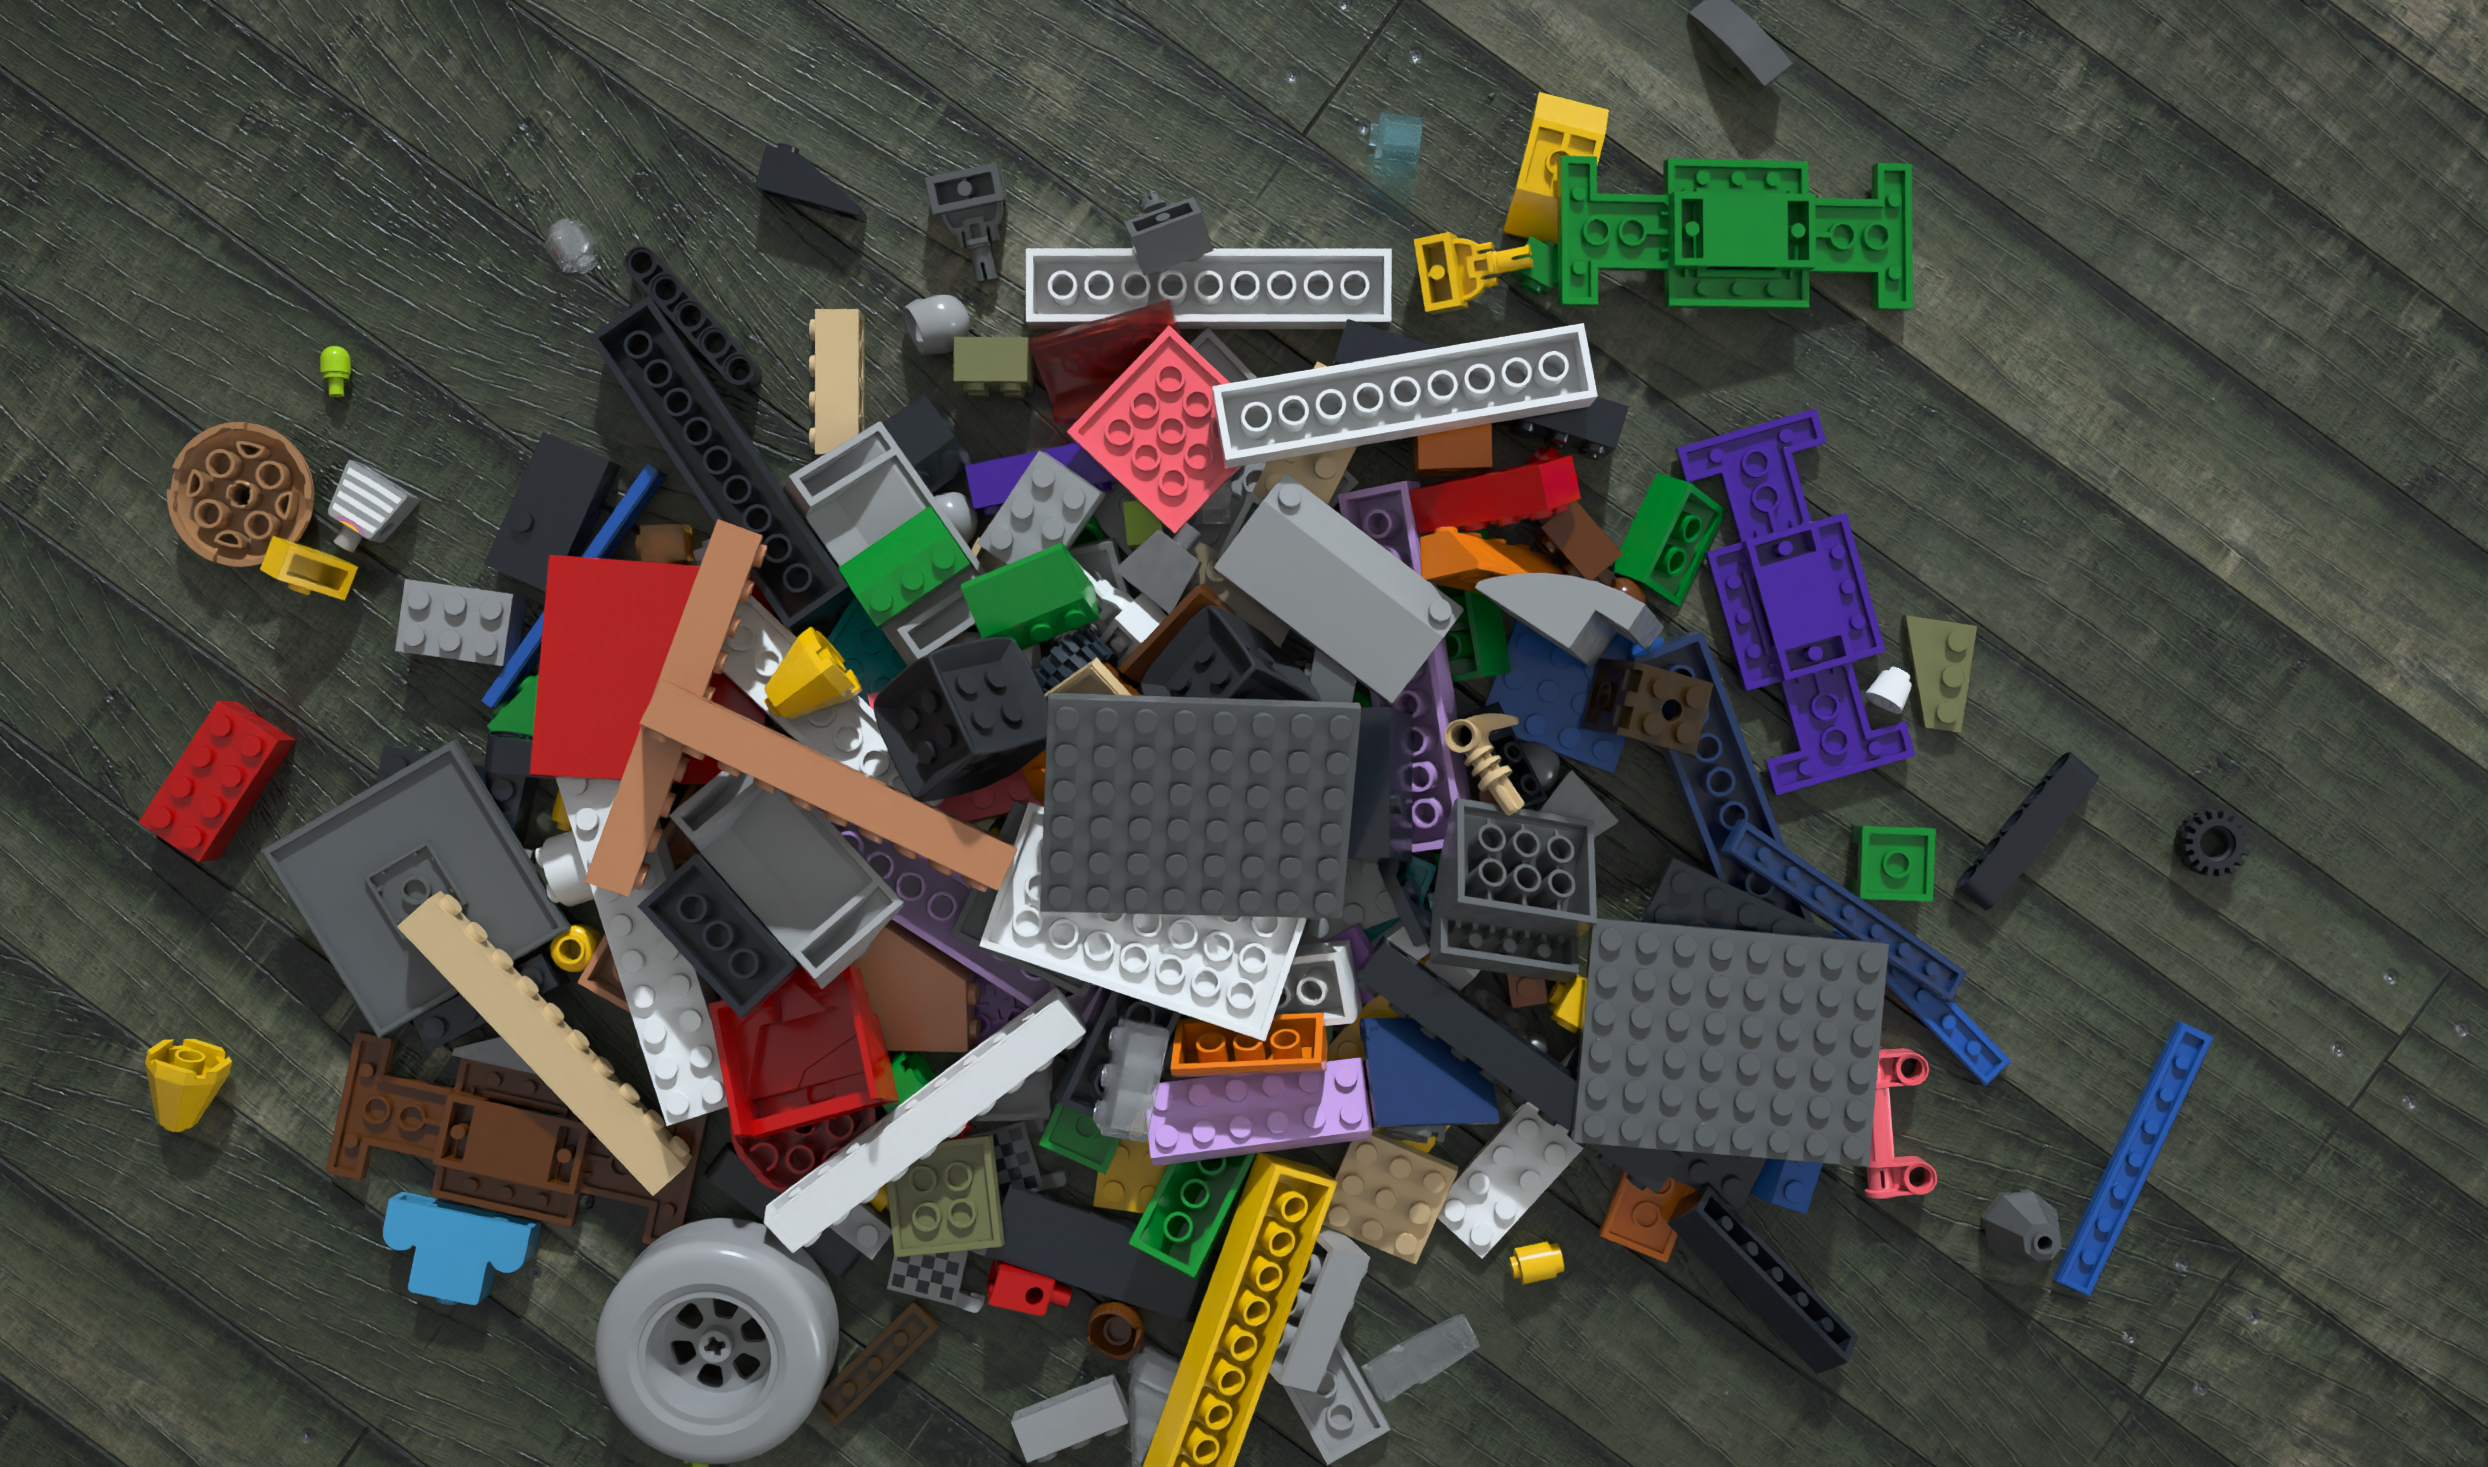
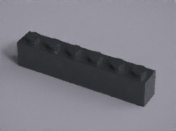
M1709 1185L1678 1200L1667 1224L1816 1374L1848 1363L1859 1336Z

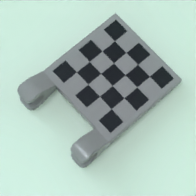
M987 1248L970 1251L985 1256ZM969 1250L896 1258L894 1256L887 1286L889 1290L954 1305L973 1313L979 1312L985 1300V1296L981 1293L961 1290Z

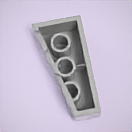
M1323 1225L1321 1226L1268 1371L1281 1385L1317 1392L1321 1380L1327 1373L1328 1362L1334 1347L1340 1340L1342 1327L1348 1312L1353 1308L1354 1297L1362 1278L1367 1273L1370 1257L1345 1234Z

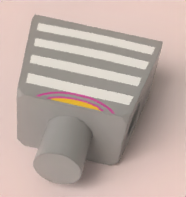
M349 460L328 508V515L344 524L333 542L354 553L363 537L370 541L383 543L418 505L420 499L368 466Z

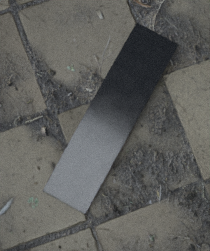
M1010 1184L1001 1208L1005 1244L1002 1247L987 1248L985 1256L1091 1292L1195 1324L1221 1251L1212 1250L1197 1282L1160 1264L1128 1244L1139 1222L1082 1202L1079 1205L1047 1193L1044 1196Z

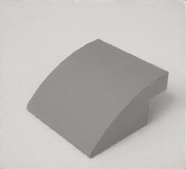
M1522 573L1481 580L1475 586L1478 591L1501 610L1592 669L1617 632L1648 652L1664 628L1647 605L1599 582L1575 576L1550 573Z

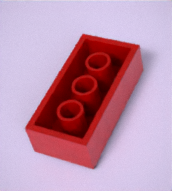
M1572 455L1442 480L1409 490L1418 534L1431 531L1432 534H1435V529L1439 527H1456L1458 531L1465 529V532H1470L1493 524H1497V526L1513 524L1526 518H1530V520L1542 519L1553 516L1554 513L1569 510L1568 503L1581 499Z
M217 701L138 823L197 862L218 860L296 740L237 701Z

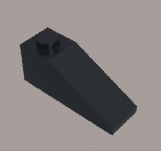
M778 143V147L765 146L754 186L762 195L866 223L867 215L804 156L799 154L800 150L784 143Z

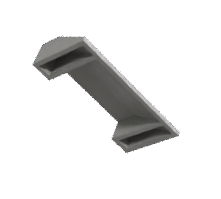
M881 421L788 477L783 490L838 567L929 506L934 510L970 562L972 568L882 628L907 666L925 655L948 646L976 626L962 593L961 584L987 572Z
M1286 473L1283 474L1212 569L1389 705L1399 696L1464 611V608Z
M722 771L669 816L687 839L819 987L823 989L852 964L905 904L815 805H813L811 811L790 802L788 798L789 793L777 788L775 794H772L753 784L754 777L741 772L740 776L736 777Z

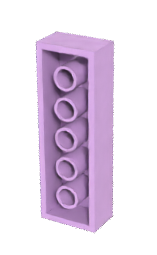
M1362 1057L1327 1062V1071L1210 1076L1148 1084L1144 1093L1150 1157L1153 1166L1371 1139L1372 1123Z

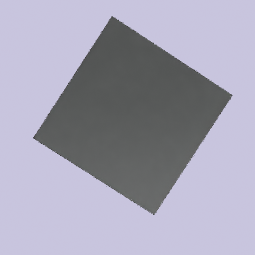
M457 739L260 850L378 1039L459 993L397 927L428 898L439 891L454 897L461 905L463 915L470 922L478 923L488 935L487 940L496 949L505 951L512 961L517 960L571 928L558 903L555 904L549 899L545 882Z

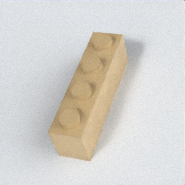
M815 309V319H811L809 323L810 340L815 341V355H811L809 359L810 376L815 377V391H811L809 395L810 412L815 413V428H810L809 444L811 449H815V455L818 457L825 455L865 430V315L859 309Z

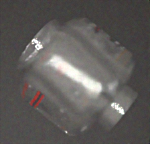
M568 218L556 222L547 230L545 249L563 272L574 273L578 271L580 274H585L597 265L596 257L600 252L601 246L582 221H570Z

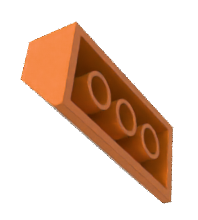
M1439 527L1435 529V534L1420 537L1421 576L1429 583L1482 594L1475 586L1479 581L1493 577L1522 573L1566 575L1546 554L1530 550L1529 545H1507L1505 539L1486 540L1482 539V534L1458 533L1456 527Z
M1324 1012L1274 1015L1266 1041L1197 1018L1179 1019L1175 1030L1170 1069L1171 1075L1176 1077H1203L1327 1071L1328 1042Z

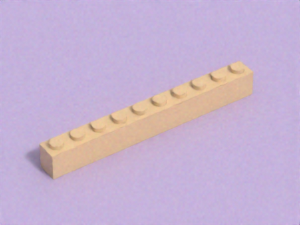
M439 891L428 898L397 926L400 931L649 1193L654 1196L686 1168L692 1158L689 1154L690 1149L680 1137H673L664 1127L665 1123L662 1117L656 1111L648 1110L639 1101L640 1096L630 1084H623L614 1074L615 1070L611 1063L602 1056L598 1057L588 1047L589 1041L580 1031L572 1030L566 1024L561 1010L553 1003H547L538 994L539 989L529 977L521 976L515 970L510 956L505 951L496 949L487 940L488 935L478 923L470 922L461 912L462 907L454 897Z

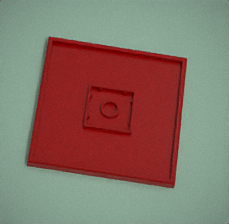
M549 555L530 764L531 776L622 780L642 726L639 723L653 696L700 566ZM749 576L748 580L754 581L753 578ZM755 583L751 595L773 615L772 606ZM723 672L720 675L714 673L709 685L716 688L712 702L765 726L766 713ZM684 753L683 757L690 759L681 782L674 780L673 784L705 786L723 770L717 768L719 760L706 754L703 760H699Z

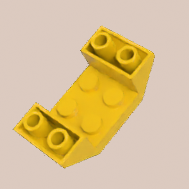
M1541 92L1538 93L1529 127L1530 133L1502 233L1528 240L1531 236L1541 242L1549 240L1558 244L1557 159L1560 156H1597L1598 166L1606 134L1608 109Z

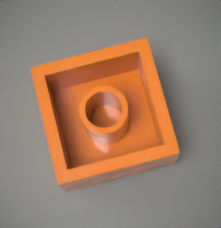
M1491 423L1413 437L1414 477L1467 476L1488 472L1492 468Z

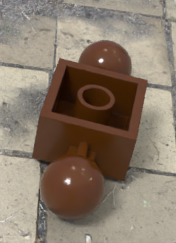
M1577 501L1568 503L1569 510L1537 519L1542 526L1533 533V536L1537 539L1534 542L1535 547L1540 553H1544L1548 557L1552 556L1566 575L1599 582L1620 590L1645 604V594L1638 583L1628 578H1616L1607 568L1623 553Z

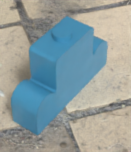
M401 1192L389 1198L383 1226V1238L385 1243L395 1250H406L413 1246L416 1247L408 1283V1290L410 1292L436 1297V1302L445 1305H456L458 1302L476 1305L490 1295L495 1270L511 1273L521 1268L533 1258L537 1248L542 1221Z

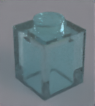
M1380 113L1378 124L1371 123L1369 146H1375L1374 158L1417 163L1423 117Z

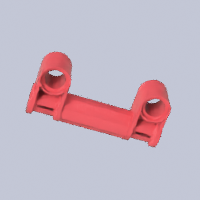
M1910 1049L1879 1050L1869 1167H1866L1868 1188L1864 1190L1865 1197L1885 1199L1904 1195H1923L1932 1191L1937 1184L1936 1171L1918 1156L1894 1157L1889 1087L1921 1084L1929 1073V1066L1924 1057ZM1914 1058L1916 1063L1914 1072L1910 1075H1902L1901 1065L1903 1061ZM1916 1167H1923V1178L1919 1182L1910 1183L1909 1174L1911 1170Z

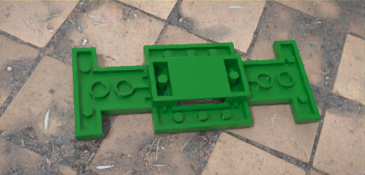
M1560 156L1557 159L1558 307L1597 306L1598 270L1664 271L1665 308L1805 310L1809 308V274L1872 275L1873 311H1908L1913 309L1912 164L1876 163L1872 166V199L1816 198V194H1809L1808 161L1668 158L1663 161L1664 195L1597 194V156ZM1708 267H1767V268H1774V270H1720V269H1706V268H1708Z

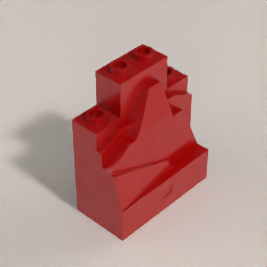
M849 965L821 989L810 975L801 968L756 1011L746 1018H740L721 996V1001L708 1004L734 1136L761 1139L899 1101L878 1014L872 1013L861 969Z

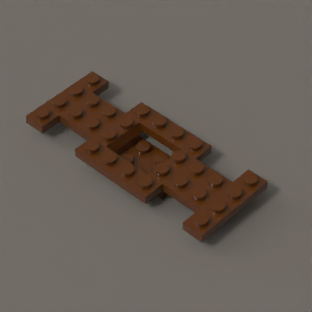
M364 1030L356 1032L325 1173L356 1180L366 1178L372 1147L374 1146L433 1159L432 1164L437 1165L431 1192L433 1197L572 1227L576 1224L582 1193L650 1207L642 1243L651 1244L666 1233L686 1225L710 1112L667 1126V1130L673 1137H680L690 1149L689 1154L692 1158L685 1169L652 1196L537 1074L461 1058L455 1087L389 1073L396 1037L384 1035L378 1039L374 1032ZM489 1098L559 1114L553 1116L490 1102Z

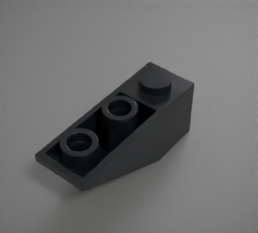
M1496 702L1472 710L1462 719L1481 714L1505 713L1500 703ZM1465 726L1460 733L1462 743L1467 746L1471 742L1472 733ZM1512 727L1491 731L1488 736L1489 742L1494 747L1491 754L1493 757L1496 755L1501 757L1500 767L1508 765L1511 768L1512 773L1507 778L1524 801L1523 808L1546 800L1548 797Z

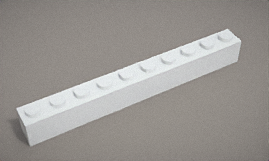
M1056 986L766 1205L764 1224L792 1253L802 1246L809 1247L820 1237L821 1232L831 1224L835 1226L844 1221L852 1208L860 1202L865 1204L877 1195L880 1187L890 1180L894 1182L900 1179L908 1170V1166L919 1158L924 1160L936 1150L937 1144L948 1136L950 1138L957 1136L965 1128L969 1120L977 1114L982 1116L989 1112L995 1105L996 1100L1005 1093L1011 1094L1023 1085L1026 1077L1034 1071L1040 1072L1046 1069L1053 1062L1054 1056L1065 1048L1069 1050L1075 1047L1086 1033L1084 1018Z

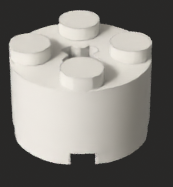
M571 830L546 839L543 847L536 849V860L539 866L544 869L548 881L547 894L549 899L555 904L561 902L569 907L593 900L594 896L590 884L584 882L587 874L573 831Z

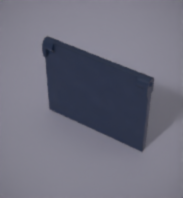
M1413 1018L1360 1019V1035L1364 1046L1375 1127L1497 1124L1500 1122L1494 1083L1479 1073L1478 1069L1480 1066L1469 1058L1466 1062L1458 1059L1448 1050L1450 1045L1440 1037L1436 1041L1429 1038L1418 1028L1420 1023Z

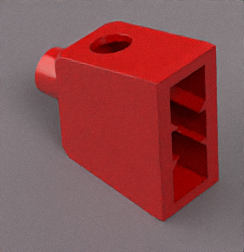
M993 1259L985 1284L989 1305L1038 1316L1045 1315L1048 1304L1066 1309L1072 1293V1287L1055 1283V1279L997 1259Z

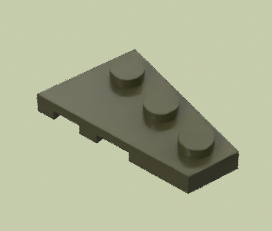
M1904 615L1902 619L1904 629L1906 628L1908 654L1910 661H1912L1916 684L1914 688L1921 728L1961 733L1977 626Z

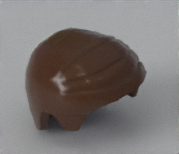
M1116 1299L1104 1301L1092 1311L1087 1323L1088 1342L1090 1346H1094L1109 1359L1127 1360L1140 1350L1143 1343L1145 1330L1143 1317L1139 1309L1132 1304Z

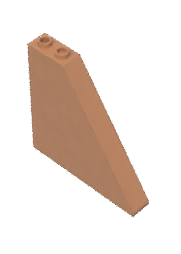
M891 919L875 937L870 949L851 964V966L861 969L872 1013L878 1014L887 1050L968 1052L975 1041L979 1040L981 1031L980 1019L975 1018L974 1006L978 1005L980 990L979 984L974 983L973 971Z

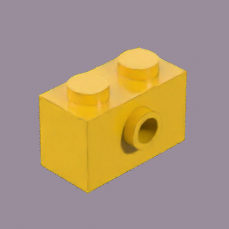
M276 536L272 537L260 567L261 571L275 579L289 583L287 588L305 595H310L312 590L344 601L358 569L357 566L339 557Z
M1576 975L1567 983L1556 982L1549 993L1548 1003L1545 1005L1553 1012L1550 1017L1551 1019L1575 1034L1578 1028L1581 1029L1585 978Z

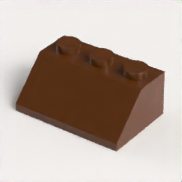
M1206 583L1194 587L1118 669L1140 685L1153 661L1179 630L1200 610L1208 605H1212L1234 615L1237 613Z

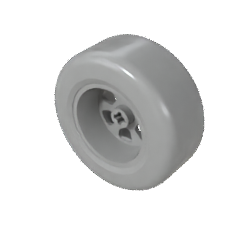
M713 1218L691 1222L666 1233L651 1243L629 1267L607 1299L600 1316L595 1341V1361L601 1388L608 1403L621 1422L636 1437L661 1453L676 1459L699 1464H728L751 1459L775 1448L785 1441L802 1425L816 1405L837 1354L839 1341L837 1306L828 1280L814 1259L802 1247L792 1253L766 1225L737 1218ZM715 1298L731 1302L739 1307L733 1316L718 1314ZM688 1303L695 1304L703 1316V1321L696 1327L685 1324L678 1319V1313ZM754 1318L763 1329L766 1338H746L742 1330V1324ZM673 1341H691L695 1347L696 1355L686 1362L679 1354ZM741 1353L751 1355L760 1361V1366L748 1377L740 1373L734 1362ZM705 1364L720 1366L723 1380L707 1376L700 1371Z

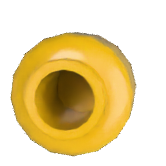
M573 924L569 930L552 939L550 946L551 957L562 970L581 972L585 970L602 937L592 926Z

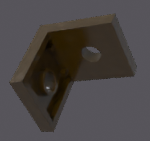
M1599 658L1595 666L1580 728L1592 732L1623 736L1685 754L1696 755L1714 683L1636 661ZM1668 700L1674 703L1676 709L1674 716L1670 720H1666L1662 715V707Z

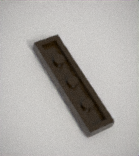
M915 1299L822 1389L814 1407L836 1428L919 1348L941 1324Z

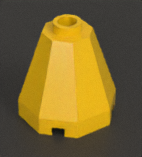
M809 627L797 637L765 686L764 690L767 698L764 700V703L775 717L779 718L783 715L786 719L792 720L848 701L860 693L862 688L851 669L844 673L846 671L843 665L845 660L821 632H815L814 628Z
M174 1039L162 1040L148 1049L145 1061L155 1118L166 1130L183 1132L198 1123L229 1076L232 1060L230 1057L224 1059L226 1052L222 1047L196 1039H184L182 1046H173Z

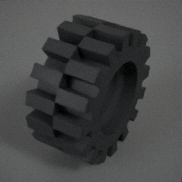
M2208 810L2195 812L2194 817L2187 816L2183 820L2186 825H2179L2176 830L2181 833V837L2174 838V843L2180 844V849H2175L2176 854L2184 858L2180 862L2184 866L2191 867L2190 871L2201 873L2202 875L2220 877L2225 876V873L2232 874L2236 872L2235 866H2243L2246 862L2241 859L2242 855L2249 856L2250 849L2244 848L2245 843H2251L2250 837L2243 834L2248 831L2246 826L2238 824L2241 821L2239 818L2229 816L2230 813ZM2211 829L2219 831L2224 838V848L2215 857H2208L2200 847L2202 835Z

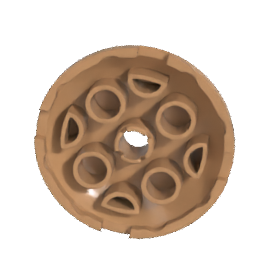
M230 422L211 427L194 437L179 453L172 468H175L172 477L170 490L167 489V504L171 520L183 541L197 554L212 562L232 567L262 565L273 536L297 543L310 522L315 493L309 466L303 455L290 440L268 427L246 422ZM246 488H250L248 504L244 505L241 500V494Z

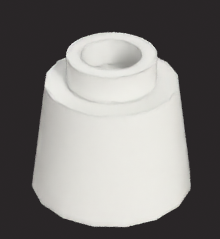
M1891 667L1889 671L1884 670L1867 690L1865 696L1879 708L1891 713L1901 714L1912 684L1909 682L1910 675L1896 667Z

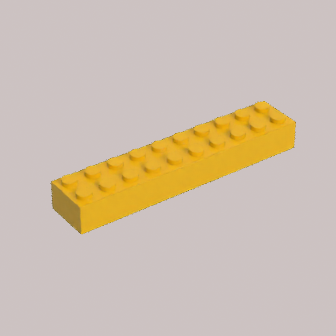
M1263 1152L1257 1153L1143 1467H1234L1338 1182L1320 1168Z

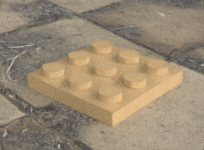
M1372 1132L1371 1139L1350 1141L1334 1177L1338 1182L1322 1225L1416 1264L1456 1178L1458 1166L1378 1132Z

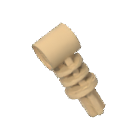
M1490 713L1452 721L1446 727L1444 733L1445 743L1452 751L1464 753L1467 756L1464 764L1466 767L1473 765L1474 770L1471 773L1473 777H1481V781L1478 784L1480 791L1484 792L1489 789L1508 816L1521 810L1524 806V801L1507 778L1512 773V770L1508 765L1499 766L1501 757L1499 755L1492 756L1491 753L1494 747L1488 739L1489 733L1493 730L1518 725V717L1510 714ZM1465 726L1472 733L1471 742L1467 746L1460 740V731Z

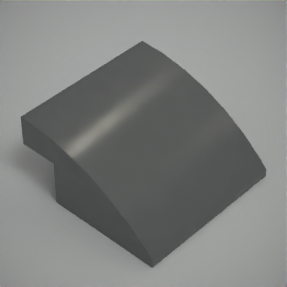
M1457 798L1454 801L1446 829L1435 885L1430 935V963L1567 983L1579 974L1578 938L1591 929L1593 924H1597L1594 821L1521 809L1515 814L1508 816L1500 805Z

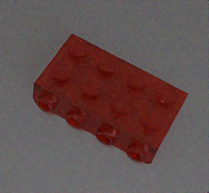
M1170 300L1030 338L1029 346L1053 407L1052 416L1055 423H1075L1168 326L1182 337Z

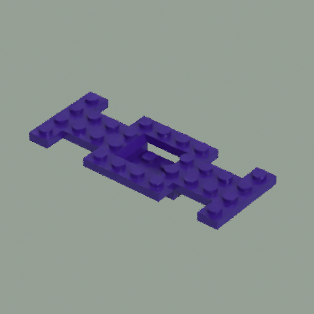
M1817 408L1675 449L1683 481L1690 483L1718 474L1720 476L1739 543L1704 553L1743 691L1779 683L1798 749L1795 752L1763 760L1773 795H1780L1916 756L1906 721L1870 729L1851 662L1886 652L1847 513L1811 522L1792 453L1826 443ZM1753 576L1756 578L1775 646H1771L1752 580Z

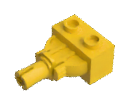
M1450 232L1414 239L1425 312L1433 315L1469 308L1468 301L1477 298L1487 287L1500 285L1499 278L1495 276L1534 267L1533 259L1530 257L1515 260L1532 256L1529 244L1523 247L1492 252L1491 250H1494L1492 242L1478 244L1469 239L1458 238ZM1491 276H1494V277H1495V278H1490V279H1485V280H1484V278H1486V277H1491Z

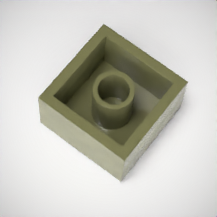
M954 337V382L962 392H968V397L988 398L989 392H1003L1005 398H1025V392H1034L1035 349L1028 337Z

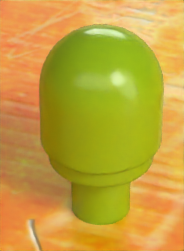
M339 346L327 347L320 356V374L323 381L328 382L330 397H343L344 382H348L349 376H351L350 356L345 349Z

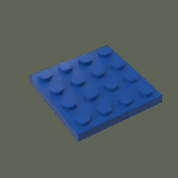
M1516 620L1507 642L1511 673L1494 677L1484 706L1499 702L1505 714L1517 716L1519 724L1511 727L1518 739L1526 742L1536 741L1548 744L1558 754L1614 774L1627 737L1592 732L1580 728L1595 666L1592 669ZM1617 632L1600 658L1626 660V657L1644 651V649ZM1657 637L1651 647L1663 643L1664 638Z

